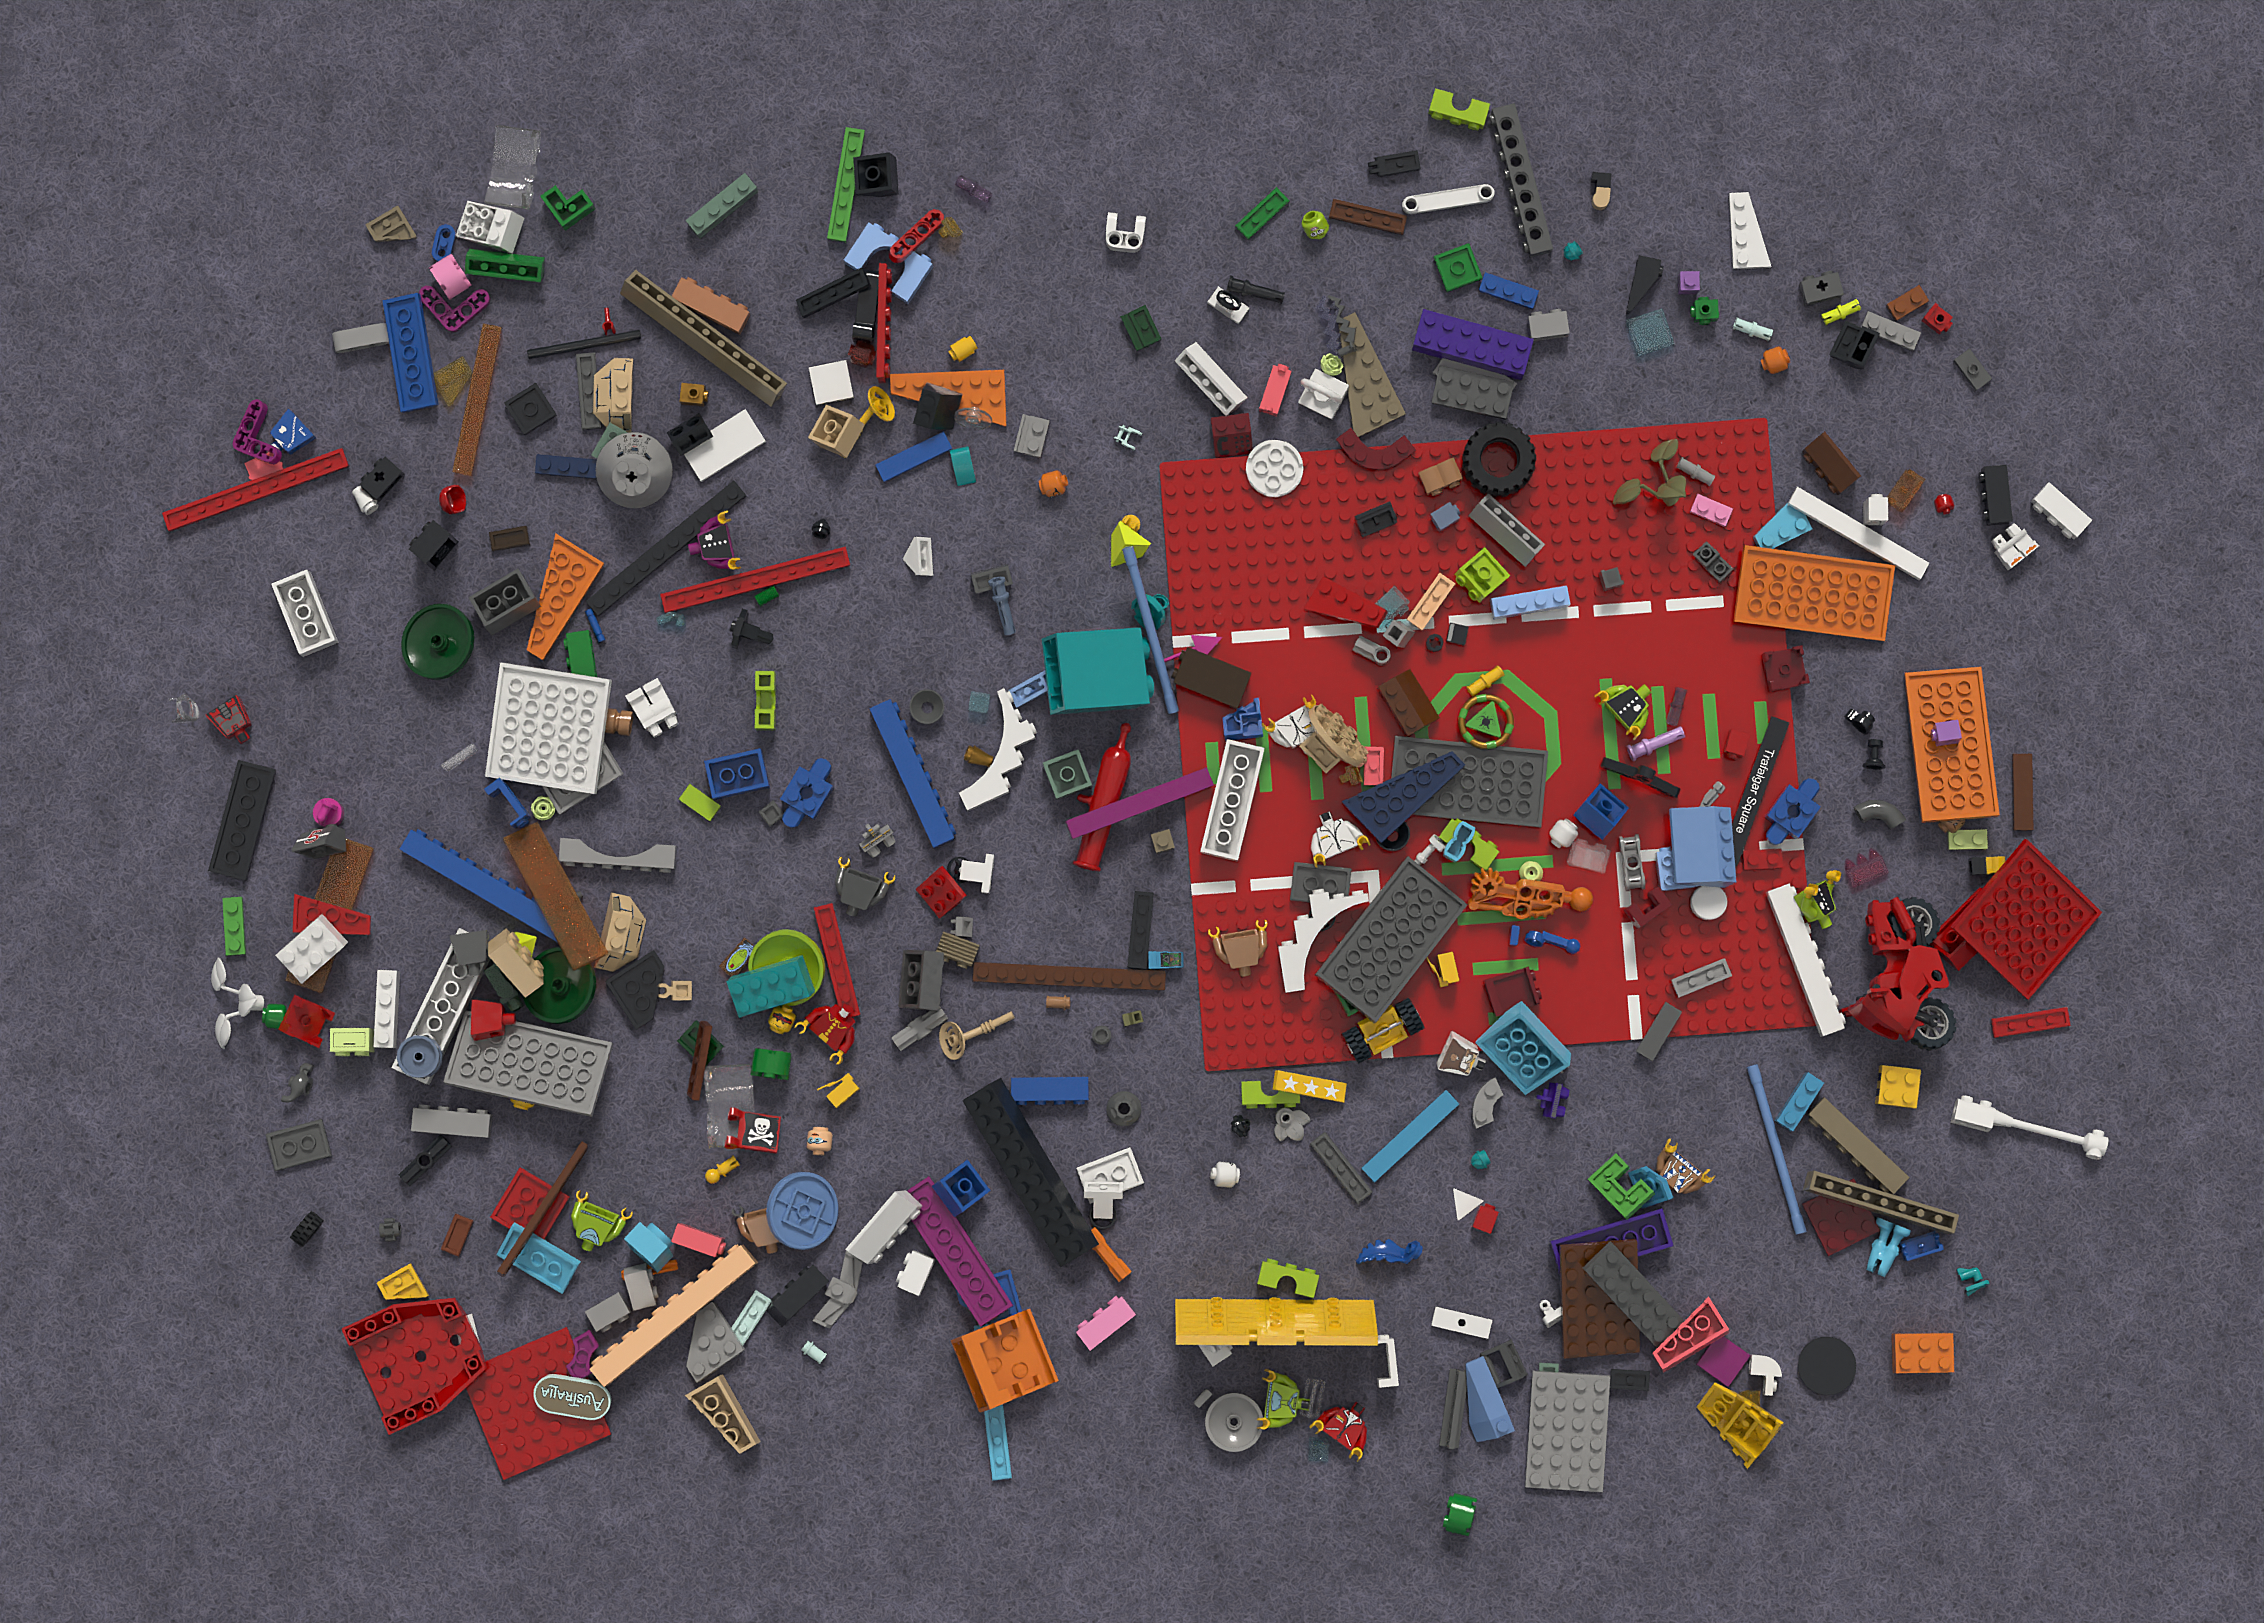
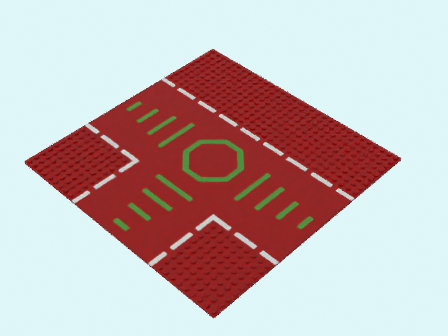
M1766 418L1528 435L1531 438V444H1534V452L1536 454L1535 469L1530 480L1515 494H1509L1507 497H1493L1545 544L1526 567L1469 517V514L1487 494L1484 495L1477 488L1474 489L1471 486L1472 483L1467 481L1465 477L1466 474L1462 468V455L1468 440L1412 444L1416 449L1414 453L1398 465L1384 470L1363 468L1357 465L1346 455L1343 449L1299 452L1303 462L1301 481L1292 492L1281 497L1264 496L1251 486L1246 475L1248 456L1160 463L1173 653L1175 655L1182 650L1185 651L1187 647H1195L1191 635L1222 637L1207 655L1252 673L1238 708L1241 706L1245 707L1253 702V699L1259 698L1262 723L1267 727L1270 725L1268 718L1273 722H1277L1305 705L1303 702L1304 697L1307 702H1310L1312 700L1311 695H1313L1316 705L1323 704L1333 714L1337 712L1344 719L1343 723L1347 727L1351 726L1357 732L1356 738L1364 747H1384L1383 782L1391 779L1395 736L1406 737L1379 693L1378 686L1411 669L1440 718L1409 737L1468 743L1462 737L1458 726V716L1462 706L1473 697L1466 687L1478 680L1480 675H1485L1498 665L1504 672V676L1492 683L1490 688H1485L1476 695H1495L1504 700L1512 710L1514 728L1508 740L1500 746L1548 751L1541 828L1468 820L1461 821L1475 827V831L1482 835L1481 839L1486 843L1489 840L1498 846L1496 850L1499 853L1489 867L1492 868L1493 872L1496 870L1499 872V876L1504 878L1505 884L1515 885L1521 880L1519 869L1525 862H1537L1543 870L1541 882L1563 885L1565 891L1569 892L1578 887H1584L1593 895L1591 907L1586 911H1577L1571 907L1570 903L1563 902L1562 907L1555 909L1554 914H1549L1546 918L1540 916L1538 919H1534L1531 916V918L1518 919L1506 916L1501 911L1471 910L1469 905H1467L1427 956L1430 963L1435 966L1439 977H1441L1436 956L1453 952L1459 981L1440 988L1436 974L1425 959L1390 1004L1394 1007L1398 1017H1400L1395 1005L1409 998L1417 1010L1425 1029L1411 1036L1403 1024L1402 1026L1408 1037L1376 1055L1372 1053L1369 1045L1366 1044L1372 1055L1369 1059L1441 1054L1451 1031L1475 1044L1479 1051H1483L1476 1044V1040L1501 1017H1494L1483 981L1528 966L1530 970H1534L1536 981H1534L1535 988H1539L1542 995L1540 1004L1528 1008L1563 1045L1643 1039L1665 1002L1682 1011L1667 1037L1816 1026L1766 892L1789 883L1791 887L1794 886L1797 894L1807 887L1803 833L1798 839H1794L1788 834L1785 840L1778 845H1772L1766 839V833L1773 823L1767 820L1765 815L1787 785L1790 784L1795 789L1799 787L1790 688L1769 692L1762 659L1764 652H1776L1787 649L1785 628L1733 621L1743 546L1757 547L1753 536L1775 516L1768 422ZM1676 438L1678 440L1677 452L1671 459L1664 460L1663 465L1669 479L1679 475L1685 477L1686 497L1679 498L1677 503L1672 506H1667L1662 499H1657L1655 495L1642 488L1640 494L1634 500L1614 506L1613 499L1615 493L1622 484L1629 480L1639 479L1640 484L1646 485L1655 492L1658 491L1662 484L1666 483L1659 461L1653 462L1651 453L1659 444ZM1495 442L1483 450L1481 463L1484 470L1490 475L1505 477L1514 471L1517 464V456L1515 451L1507 444ZM1376 446L1368 448L1374 450H1383L1389 446ZM1683 457L1695 465L1699 464L1702 469L1715 475L1712 484L1708 486L1696 478L1692 479L1690 478L1691 475L1676 468L1680 459ZM1454 458L1463 478L1460 481V485L1452 489L1449 486L1442 489L1443 492L1436 496H1432V494L1427 495L1418 473ZM1697 494L1733 508L1725 527L1690 513ZM1390 501L1398 523L1362 538L1354 517ZM1449 502L1452 506L1455 504L1461 513L1459 521L1439 533L1429 517L1430 514ZM1706 541L1734 569V572L1721 584L1693 556V553ZM1485 547L1507 571L1510 577L1479 603L1477 600L1474 601L1470 598L1469 591L1465 586H1460L1456 582L1454 574ZM1618 567L1624 585L1604 591L1599 572ZM1441 573L1454 582L1455 585L1423 631L1408 622L1407 618L1438 574ZM1324 576L1384 608L1388 613L1379 628H1374L1349 620H1341L1333 616L1308 612L1304 610V607ZM1567 586L1569 607L1493 620L1490 606L1491 598ZM1393 620L1403 622L1415 632L1405 648L1397 647L1383 636ZM1450 622L1469 626L1465 646L1446 642ZM1432 634H1438L1443 638V646L1437 652H1432L1426 647V640ZM1359 636L1388 648L1390 651L1389 663L1385 666H1379L1374 661L1352 651ZM1437 638L1429 641V644L1432 643L1431 647L1433 648L1436 645L1440 646ZM1379 652L1376 657L1378 660L1383 661L1387 658V654ZM1179 657L1174 659V666L1179 669L1181 664L1178 661ZM1177 684L1176 693L1179 708L1178 719L1183 776L1207 768L1214 784L1212 787L1184 797L1205 1070L1220 1071L1354 1061L1355 1058L1350 1052L1342 1033L1356 1026L1362 1037H1364L1358 1022L1367 1017L1360 1011L1347 1017L1334 991L1316 977L1315 973L1405 858L1409 856L1412 860H1415L1416 855L1419 852L1422 853L1430 844L1429 839L1435 834L1439 837L1451 819L1412 815L1406 821L1410 829V838L1406 846L1398 851H1387L1379 846L1376 838L1342 804L1343 800L1376 787L1364 786V765L1362 767H1355L1340 760L1325 773L1312 757L1304 753L1300 745L1294 749L1291 747L1286 748L1274 742L1268 731L1262 727L1263 737L1233 740L1265 748L1238 862L1200 853L1227 742L1224 737L1223 717L1235 713L1236 710L1230 708V705ZM1645 684L1650 689L1651 694L1644 699L1649 705L1647 707L1649 714L1646 725L1635 740H1633L1634 734L1630 732L1627 735L1625 727L1604 704H1599L1602 699L1599 696L1594 697L1597 693L1618 685H1625L1627 687L1631 685L1637 691ZM1490 701L1474 704L1468 710L1465 725L1487 706ZM1494 703L1502 736L1507 724V717L1498 704ZM1771 716L1789 722L1787 732L1743 851L1782 848L1783 868L1743 870V856L1741 855L1738 866H1735L1736 883L1721 888L1727 897V907L1720 917L1713 920H1703L1693 913L1690 899L1693 892L1699 887L1669 890L1663 892L1672 905L1642 927L1636 929L1624 912V909L1636 903L1642 913L1645 914L1643 910L1653 904L1655 907V904L1648 896V892L1659 886L1655 853L1659 852V848L1671 847L1672 850L1669 809L1699 807L1705 794L1714 788L1712 786L1716 782H1720L1725 786V790L1718 794L1719 797L1710 806L1731 808V819L1733 822ZM1679 726L1682 727L1685 738L1657 748L1650 755L1645 754L1636 758V761L1631 760L1626 748L1627 745L1632 746L1641 742L1644 738L1649 740ZM1466 727L1467 731L1478 741L1488 742L1498 739L1497 737ZM1731 729L1750 734L1744 757H1739L1738 760L1727 757L1728 754L1723 753L1729 730ZM1603 757L1635 768L1643 765L1655 770L1656 777L1681 789L1678 798L1670 797L1640 781L1600 767ZM1600 783L1629 807L1627 812L1603 840L1573 816ZM1330 811L1333 821L1342 819L1358 827L1362 834L1368 838L1370 846L1368 843H1363V850L1356 846L1325 859L1326 866L1351 868L1349 896H1352L1353 891L1363 890V893H1368L1369 901L1353 905L1341 911L1335 916V922L1330 929L1318 932L1306 958L1304 970L1305 990L1286 993L1278 946H1282L1281 942L1293 940V944L1297 943L1293 920H1297V916L1308 914L1309 916L1311 905L1308 902L1290 900L1294 862L1314 864L1311 851L1312 837L1316 833V829L1323 826L1319 815ZM1568 819L1577 826L1578 836L1569 847L1561 846L1558 848L1551 842L1552 838L1549 832L1558 820ZM1395 831L1387 839L1390 841L1397 840L1398 833ZM1635 834H1638L1642 869L1645 877V889L1635 888L1626 891L1622 856L1619 848V836L1626 838L1634 837ZM1470 842L1466 845L1463 856L1455 863L1443 857V851L1439 852L1435 849L1427 858V862L1420 865L1467 904L1473 895L1471 879L1476 878L1475 872L1481 874V869L1469 861L1474 854V847ZM1629 858L1627 860L1629 867L1634 868L1637 866L1635 859ZM1319 861L1317 865H1324V863ZM1524 887L1520 892L1526 893L1529 891V888ZM1543 890L1539 895L1545 896L1548 891ZM1495 897L1483 902L1501 906L1510 898ZM1520 905L1516 910L1522 911L1525 909V906ZM1803 915L1802 917H1803L1804 923L1807 922V923L1809 924L1810 929H1811L1810 923L1806 920L1805 916ZM1333 918L1327 922L1329 926L1332 924ZM1257 920L1258 925L1264 927V920H1266L1268 923L1265 929L1267 932V948L1262 958L1258 959V964L1250 966L1251 975L1240 976L1239 968L1232 969L1230 964H1225L1216 955L1212 943L1214 939L1210 937L1208 930L1210 929L1212 935H1216L1218 932L1216 927H1218L1220 930L1219 938H1221L1222 934L1256 929L1255 924ZM1512 925L1520 927L1518 945L1516 946L1509 945ZM1529 931L1540 933L1545 931L1568 940L1576 939L1580 942L1581 947L1577 953L1570 954L1566 949L1546 942L1543 943L1542 947L1531 946L1524 939ZM1725 958L1732 974L1731 977L1679 998L1677 997L1671 982L1672 979Z

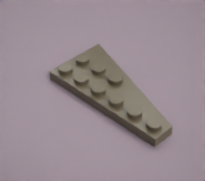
M1354 312L1343 319L1350 321L1348 327L1356 328L1354 344L1357 351L1344 355L1343 363L1346 384L1350 386L1348 398L1353 431L1358 437H1361L1406 415ZM1339 331L1341 347L1344 348L1350 345V343L1344 341L1348 333Z

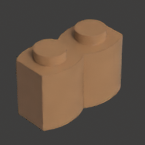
M1454 458L1418 473L1426 494H1432V496L1442 493V489L1449 486L1452 489L1459 486L1460 481L1463 480Z

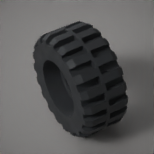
M1502 422L1489 423L1483 428L1477 429L1468 439L1462 455V468L1465 471L1467 481L1472 483L1471 486L1474 489L1480 490V493L1484 495L1490 494L1492 497H1507L1509 494H1515L1523 488L1530 480L1536 462L1534 444H1531V438L1528 434L1525 435L1521 428H1515L1511 423L1502 424ZM1500 442L1507 444L1516 453V467L1511 474L1505 477L1492 476L1482 466V452L1492 443Z

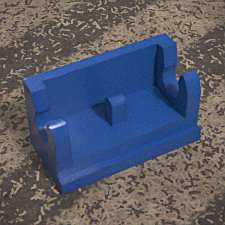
M1935 1231L1899 1243L1904 1261L1944 1250L1943 1245L1939 1241V1234Z

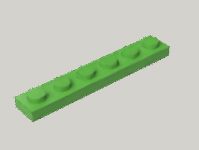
M849 127L845 129L827 236L828 240L847 241L855 194L853 157H859L862 153L865 130Z

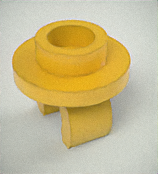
M1127 515L1122 519V522L1135 532L1139 530L1140 520L1136 516Z

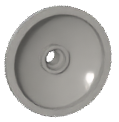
M1229 1393L1217 1398L1210 1405L1205 1418V1427L1209 1438L1219 1448L1230 1452L1243 1451L1250 1448L1259 1439L1263 1429H1257V1427H1261L1263 1422L1262 1420H1257V1418H1263L1259 1406L1250 1397L1239 1393ZM1232 1418L1238 1420L1236 1425H1231L1230 1420Z

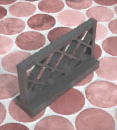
M1449 1369L1439 1446H1446L1448 1449L1459 1448L1467 1391L1466 1370Z

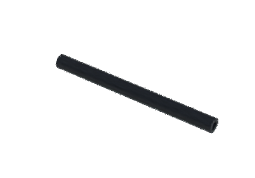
M640 330L529 349L527 354L529 359L638 340L641 339Z

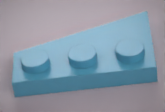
M1786 504L1753 536L1757 547L1773 549L1812 530V527L1805 514Z

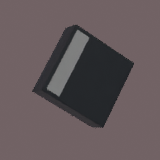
M1450 622L1446 642L1465 646L1469 626Z

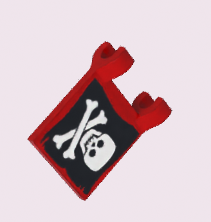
M730 1108L728 1120H739L737 1138L727 1136L724 1148H740L777 1154L781 1117L744 1112L737 1108Z

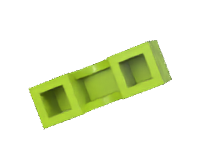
M1435 88L1428 114L1432 115V118L1437 120L1448 119L1454 125L1466 124L1472 130L1483 129L1490 106L1489 103L1472 99L1470 106L1466 110L1459 111L1452 105L1454 93Z
M755 671V729L757 731H776V672Z
M1458 818L1456 820L1451 819L1438 838L1447 845L1452 839L1455 828L1462 821ZM1475 831L1470 841L1474 847V854L1469 861L1480 869L1484 868L1486 871L1499 853L1496 850L1498 846L1489 840L1486 843L1481 839L1482 835Z
M1261 1081L1241 1082L1242 1105H1246V1109L1258 1108L1257 1105L1265 1104V1108H1277V1104H1284L1285 1107H1296V1103H1300V1095L1279 1091L1274 1096H1267L1261 1090Z
M1268 1258L1267 1262L1262 1261L1257 1284L1276 1288L1281 1277L1291 1276L1296 1282L1294 1293L1314 1298L1319 1275L1315 1274L1316 1270L1305 1268L1304 1271L1297 1270L1296 1265L1286 1263V1266L1278 1265L1279 1261Z

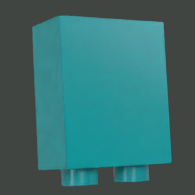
M1141 628L1064 632L1042 638L1050 715L1135 709L1150 704L1149 698H1152L1154 694V682L1150 675H1146L1145 660L1149 658L1150 646L1147 638L1142 637Z

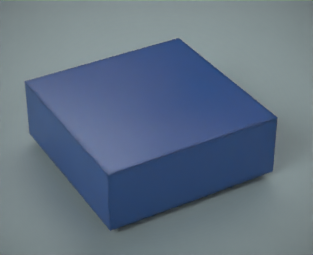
M1511 926L1510 946L1518 945L1519 926Z

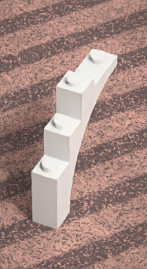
M1005 689L997 691L1004 717L1003 738L1000 749L986 773L972 786L959 793L967 812L1009 793L1008 788L1011 785L1007 777L1003 778L1002 775L1022 766L1021 761L1024 758L1020 750L1016 751L1015 748L1034 740V734L1037 733L1033 723L1029 724L1027 720L1019 722L1022 717L1018 709H1013L1011 704L1014 702L1010 691L1006 692Z
M1324 889L1312 890L1313 894H1309L1312 917L1309 918L1308 914L1297 916V920H1293L1297 943L1293 944V940L1281 942L1282 946H1278L1286 993L1305 990L1304 970L1306 958L1318 932L1330 919L1341 911L1353 905L1368 902V893H1363V890L1353 891L1352 896L1344 897V893L1334 894L1333 899H1329V893L1324 892Z

